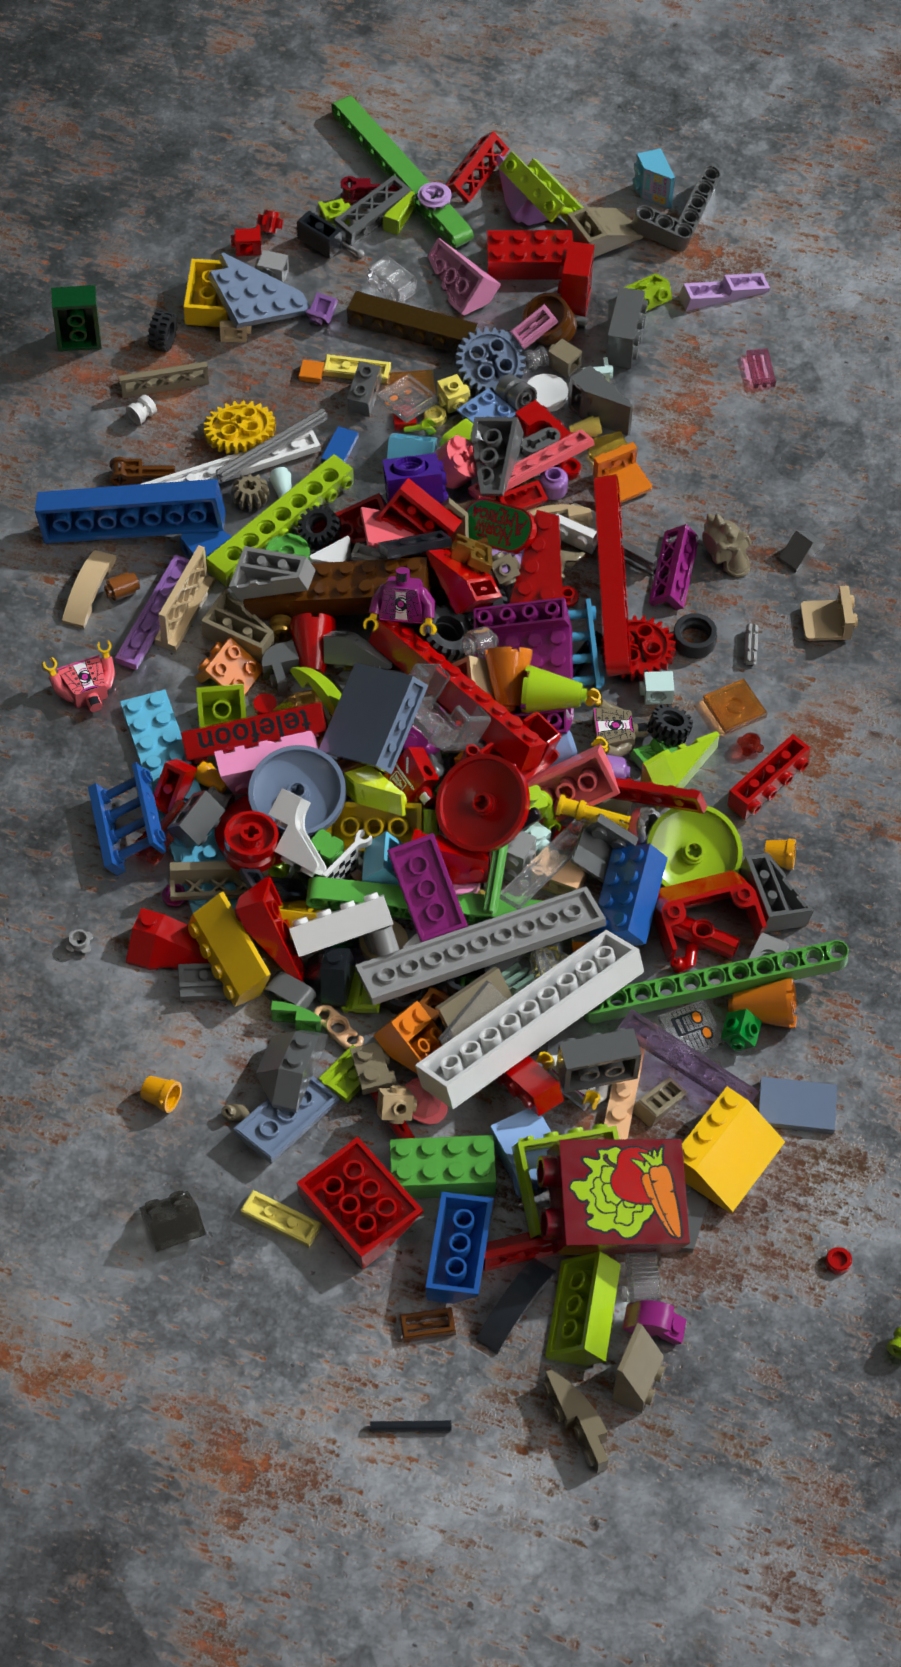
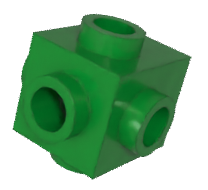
M748 1009L728 1012L721 1039L736 1051L753 1048L756 1046L762 1021Z

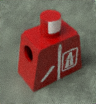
M407 747L398 758L392 774L385 773L384 777L391 781L400 791L404 792L407 803L422 802L425 807H429L436 802V796L431 790L439 782V776L423 747Z

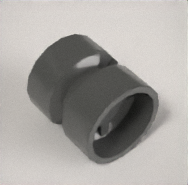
M513 374L504 376L497 384L496 395L517 411L537 399L536 389Z

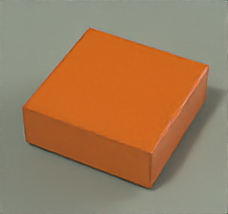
M303 359L299 381L321 384L324 362Z

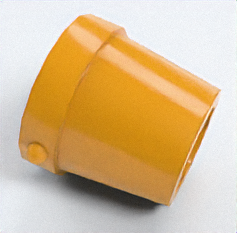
M796 839L766 840L764 853H769L779 867L793 870Z
M150 1075L145 1079L141 1087L140 1096L141 1099L158 1107L159 1110L170 1113L175 1109L180 1100L182 1085L173 1079L168 1080Z

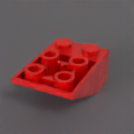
M450 548L426 552L429 563L435 570L439 583L456 614L473 612L474 608L487 607L502 597L490 574L472 570L467 565V561L464 564L450 558L452 552Z

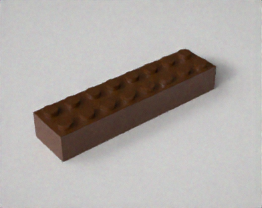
M428 557L311 563L315 568V573L308 591L248 598L243 600V604L248 612L252 615L255 614L260 620L270 619L278 614L287 615L291 618L303 613H311V617H319V613L329 616L369 614L372 596L380 585L385 584L389 577H396L397 568H409L410 578L421 579L423 587L427 588L430 594L434 573Z

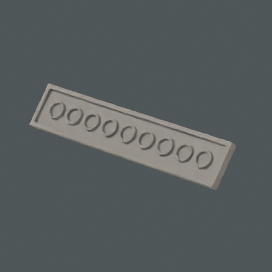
M583 887L412 945L391 954L355 965L356 972L372 1004L376 1005L606 926V918L588 888Z

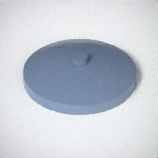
M305 745L286 746L267 755L253 771L248 788L252 811L262 812L271 817L274 822L276 818L269 815V812L282 788L311 802L305 816V830L309 837L315 836L321 829L326 830L341 814L346 800L345 779L338 764L325 752ZM277 825L278 834L282 837L286 829Z

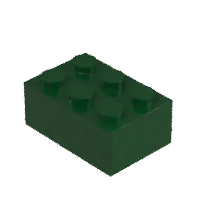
M83 285L51 288L52 312L58 352L102 349L96 286Z

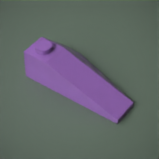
M501 155L496 157L498 168L506 159ZM499 169L505 202L511 212V218L518 223L522 221L527 225L547 221L548 219Z

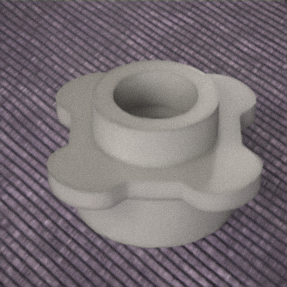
M77 929L68 934L69 944L66 945L68 952L78 951L83 954L90 952L89 944L93 939L92 933Z

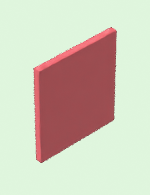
M365 507L360 509L367 546L378 548V542L415 535L404 529L400 531L394 525L387 522L376 521L375 519L382 510Z

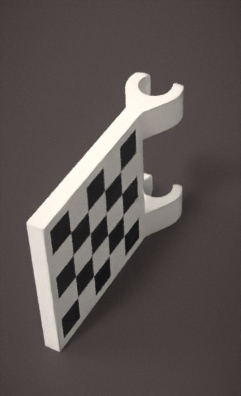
M359 830L356 834L355 842L322 874V877L350 880L352 872L357 869H363L364 860L361 858L364 857L365 851L359 850L367 848L372 844V836L370 835L365 840L361 839L365 831Z

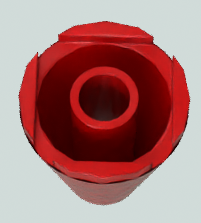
M303 613L292 617L290 630L299 657V667H309L324 675L327 663H324V635L336 630V620L332 616L319 613V617H311V613Z

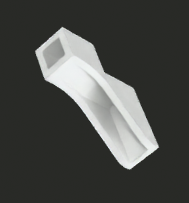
M282 788L269 812V815L276 818L275 823L286 829L275 852L282 855L280 860L291 866H294L295 863L302 866L300 871L311 877L314 874L322 876L327 869L326 865L305 830V816L311 802Z

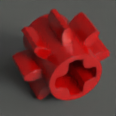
M264 209L263 215L258 214L256 224L261 225L260 231L276 234L277 229H282L284 219L279 218L280 213Z

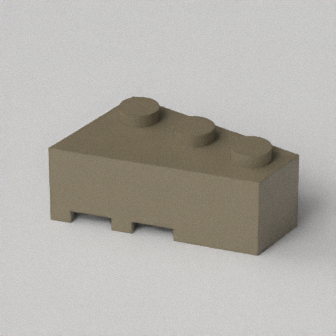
M224 588L201 620L204 638L215 643L218 641L222 643L231 637L261 664L264 653L274 645V632L255 614L252 615L244 608V604L240 601L237 602L226 588Z

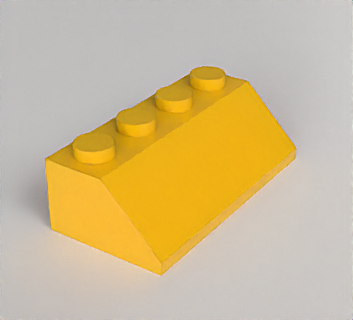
M345 802L341 814L326 831L331 834V837L336 836L344 842V851L355 842L356 834L359 830L365 831L364 836L361 837L364 840L368 839L370 835L374 839L387 831L405 844L412 841L414 829L422 830L423 832V810H427V807L423 803H407L405 805L406 815L400 816L360 805L356 802Z
M224 892L219 893L192 914L188 923V930L190 935L196 938L200 945L202 956L211 963L214 977L223 983V991L226 998L231 1000L234 1007L260 997L271 973L242 923L237 920L234 909Z

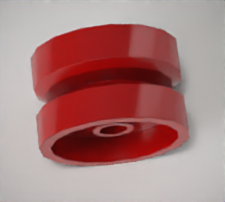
M244 811L234 815L226 823L224 830V855L231 868L239 871L240 868L259 869L262 873L270 869L276 862L278 853L275 852V849L278 845L279 834L277 825L272 818L262 812Z

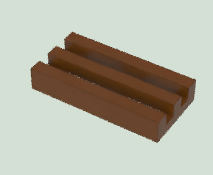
M452 1307L399 1315L403 1343L456 1335ZM448 1316V1319L406 1325V1322Z

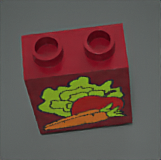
M682 1139L558 1140L547 1150V1156L538 1157V1185L540 1188L549 1187L550 1208H543L541 1210L540 1231L543 1240H552L553 1255H585L599 1251L604 1254L676 1253L690 1244Z

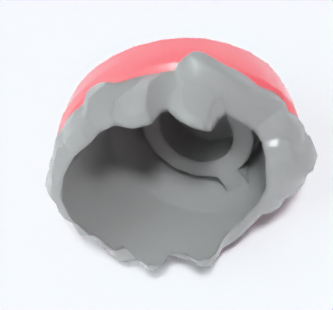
M638 807L629 815L631 816L630 823H626L629 825L627 831L638 837L636 846L646 844L650 829L660 817V813L655 811L654 808Z

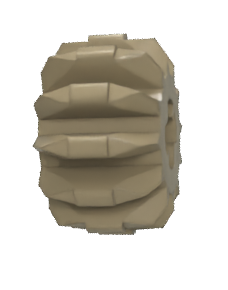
M251 473L247 477L240 475L239 480H234L231 496L234 504L239 505L241 510L248 508L251 512L254 507L260 510L261 505H266L269 488L266 480L261 479L259 474L255 477Z

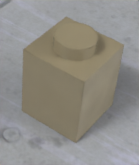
M563 339L551 345L547 351V366L566 378H569L581 366L582 351Z

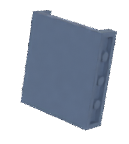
M355 663L319 750L325 752L333 759H337V757L373 766L385 773L392 774L428 685L411 675Z

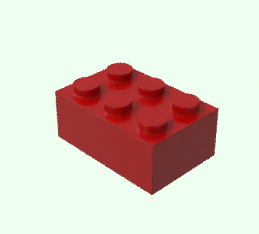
M569 241L567 250L563 249L561 262L564 264L560 265L558 279L561 280L558 283L557 293L561 294L560 296L566 301L574 315L586 317L592 286L595 245Z

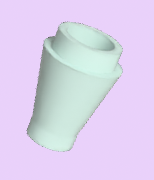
M278 467L270 472L269 480L280 498L291 489V473L285 467Z

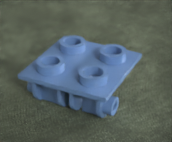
M489 388L457 409L462 415L463 420L468 419L472 423L474 422V417H515L516 412L513 407Z

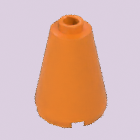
M512 647L488 648V650H485V657L495 701L506 707L507 711L516 712V708L521 706L523 679L528 676L529 671H525V669L531 663L532 649L519 647L518 652L517 649H512Z
M786 978L733 993V998L728 999L729 1012L748 1009L764 1024L796 1028L797 1015H793V1013H795L797 1001L793 978Z

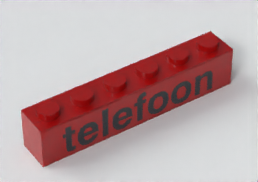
M320 701L181 732L187 761L193 760L194 764L208 761L207 756L215 755V751L223 750V753L226 754L230 753V751H235L234 747L243 745L245 749L258 746V742L268 740L276 743L280 737L306 731H312L315 737L324 736L323 731H327L328 725L323 702Z

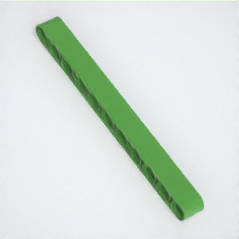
M348 95L331 104L334 117L389 178L395 175L415 192L417 210L452 248L456 249L474 239L471 227L450 204L445 205L443 209L437 207L435 211L432 207L426 209L424 205H420L418 191L423 185L430 183L429 180L354 97Z
M312 877L308 880L306 905L310 908L319 910L330 908L331 911H337L341 909L340 905L354 900V903L357 904L364 901V896L377 892L378 896L384 895L391 917L412 919L400 885L327 877ZM456 894L469 926L542 902L541 900L500 896L497 913L490 914L483 911L485 894Z
M834 940L626 985L600 1003L596 1011H589L583 1018L589 1023H599L733 994L786 978L798 980L844 969L848 963L849 949L843 941ZM840 953L843 956L841 958H834L831 954ZM815 958L818 962L809 963L807 959ZM790 963L794 967L791 969H786L782 965ZM765 968L768 969L770 972L767 974H761L758 972V970ZM736 974H743L745 978L736 979L733 976ZM712 979H718L721 981L717 985L709 983V981ZM692 984L695 985L696 988L693 990H688L685 988V986ZM662 990H670L672 993L662 995L660 992ZM639 995H645L648 997L646 1000L643 1001L636 999V997ZM615 1000L623 1002L620 1006H614L611 1003Z

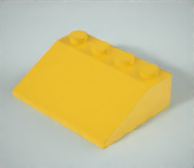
M726 1087L682 1143L685 1183L732 1214L782 1148L785 1141L746 1098Z

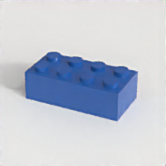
M652 844L612 849L598 907L606 918V926L591 930V937L595 938L607 930L633 946L646 944L668 859Z

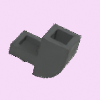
M293 640L271 646L262 658L263 680H270L271 688H276L278 697L288 695L285 675L292 674L290 671L292 667H299V657Z

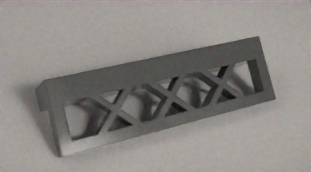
M393 175L335 218L334 224L346 233L345 243L353 247L383 224V216L412 190ZM394 184L400 190L397 192H390L388 191V188ZM375 197H385V201L382 203H374L373 199ZM360 208H370L368 214H358ZM346 219H355V223L350 227L347 226L343 221Z

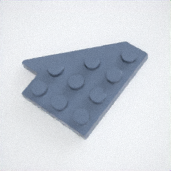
M221 253L218 258L224 269L210 271L208 275L235 328L307 315L305 313L306 309L311 308L303 292L225 253Z

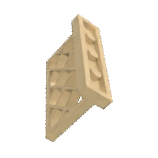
M198 545L159 613L160 630L154 639L155 645L176 652L212 590L215 578L207 575L205 547Z

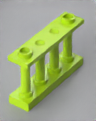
M511 151L499 166V169L550 222H553L560 215L568 223V214L584 208L537 159L533 158L526 165Z

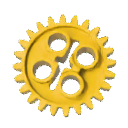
M245 400L241 404L233 401L232 406L225 403V408L217 407V412L211 411V417H206V422L204 423V434L207 443H211L212 448L218 447V452L225 449L226 454H229L231 451H234L235 455L239 451L246 453L247 450H251L273 437L274 432H276L273 412L268 411V407L262 408L261 403L254 406L253 401L249 404H245Z

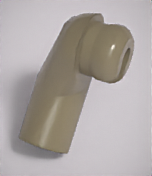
M239 1104L225 1105L221 1111L222 1116L227 1120L239 1122L243 1121L251 1113L245 1105Z

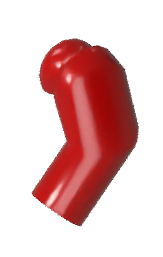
M693 943L687 944L685 957H678L677 960L673 958L670 965L675 973L681 974L695 967L698 946Z

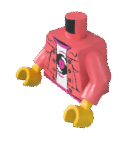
M107 640L109 645L107 650H102L100 642H98L97 649L102 653L103 658L100 659V656L96 655L57 668V673L55 671L57 667L55 658H50L53 665L52 668H48L43 661L41 668L50 674L48 678L56 695L68 702H73L77 708L88 705L91 712L101 710L103 707L101 701L108 697L107 690L112 687L115 677L113 659L109 655L111 642Z

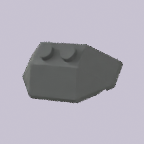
M303 1029L272 1036L256 1071V1078L273 1108L297 1113L329 1039V1034Z

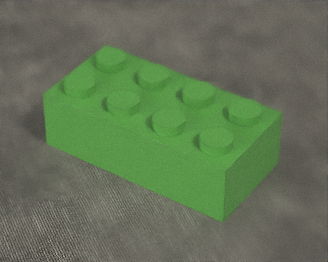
M493 1135L390 1139L391 1174L413 1199L441 1198L442 1192L472 1196H492L496 1194Z

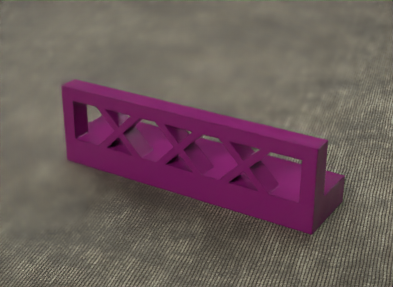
M687 524L664 532L649 603L652 606L668 602L676 611L683 609L685 606L699 542V536ZM677 536L676 539L670 544L671 538ZM673 552V555L666 562L668 556ZM669 570V573L663 578V575ZM665 588L664 594L659 595V593Z

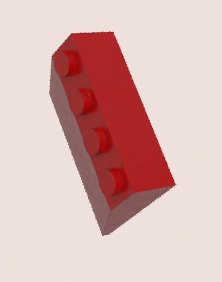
M358 1136L296 1182L299 1196L362 1269L384 1254L423 1213V1209Z

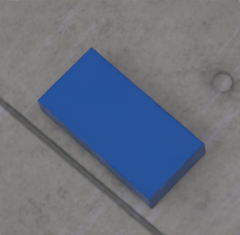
M338 426L321 458V463L325 462L333 454L346 463L359 438V432Z

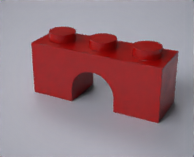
M536 399L515 412V417H518L525 437L548 427L555 428L560 432V440L573 434V432L564 427L559 419H556L549 413L547 407L541 405Z

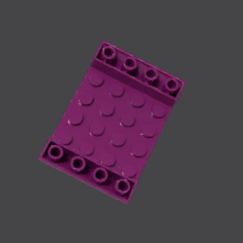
M564 597L474 608V631L484 628L489 629L488 631L477 633L479 636L480 658L486 659L485 650H488V648L512 647V649H517L518 652L519 647L532 649L531 666L573 680L572 627ZM521 704L519 708H516V712H510L512 715L518 716L521 721L532 714L521 712V709L526 707L525 704ZM574 708L539 712L560 734L568 733L574 718ZM475 733V740L481 738Z

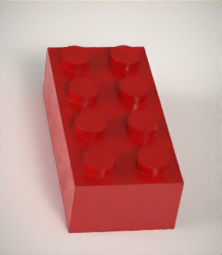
M487 230V273L495 280H561L558 279L560 265L564 264L561 262L563 249L567 250L569 241L573 242L572 230Z

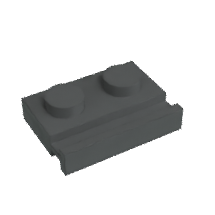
M211 963L178 964L180 1001L227 999L223 991L224 985L222 981L216 979L212 973Z

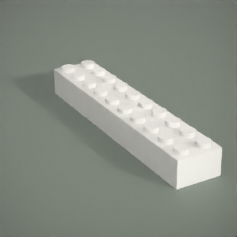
M605 930L417 1063L415 1067L422 1088L450 1108H456L641 975L644 969L639 949Z

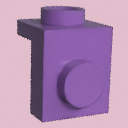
M317 292L311 308L306 309L305 312L310 319L309 321L317 325H322V323L329 325L338 300Z

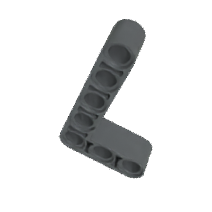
M712 165L703 168L679 220L649 206L641 205L637 208L631 222L632 229L676 251L686 250L721 175L719 169Z

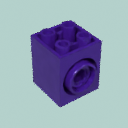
M436 453L382 460L387 504L408 478L440 504L448 498L447 491L445 490L447 481L443 462L438 461Z

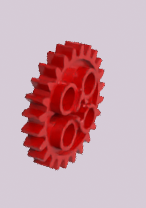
M633 615V619L629 621L632 673L621 675L622 679L630 675L631 681L634 680L635 676H638L640 681H643L644 672H661V669L667 671L668 664L673 663L676 641L673 640V633H669V627L662 628V621L655 624L653 617L646 621L645 615L642 616L641 620H637L636 615ZM604 636L601 639L600 647L603 662H605Z

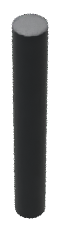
M451 1420L370 1421V1432L452 1430Z

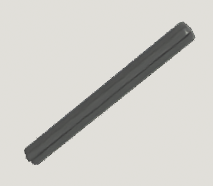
M320 408L217 469L215 471L217 478L220 481H225L328 419L327 413L324 409Z

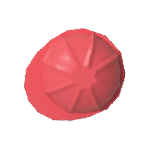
M419 1078L405 1084L407 1089L417 1099V1109L415 1113H412V1119L423 1124L433 1125L445 1118L448 1105L423 1089Z

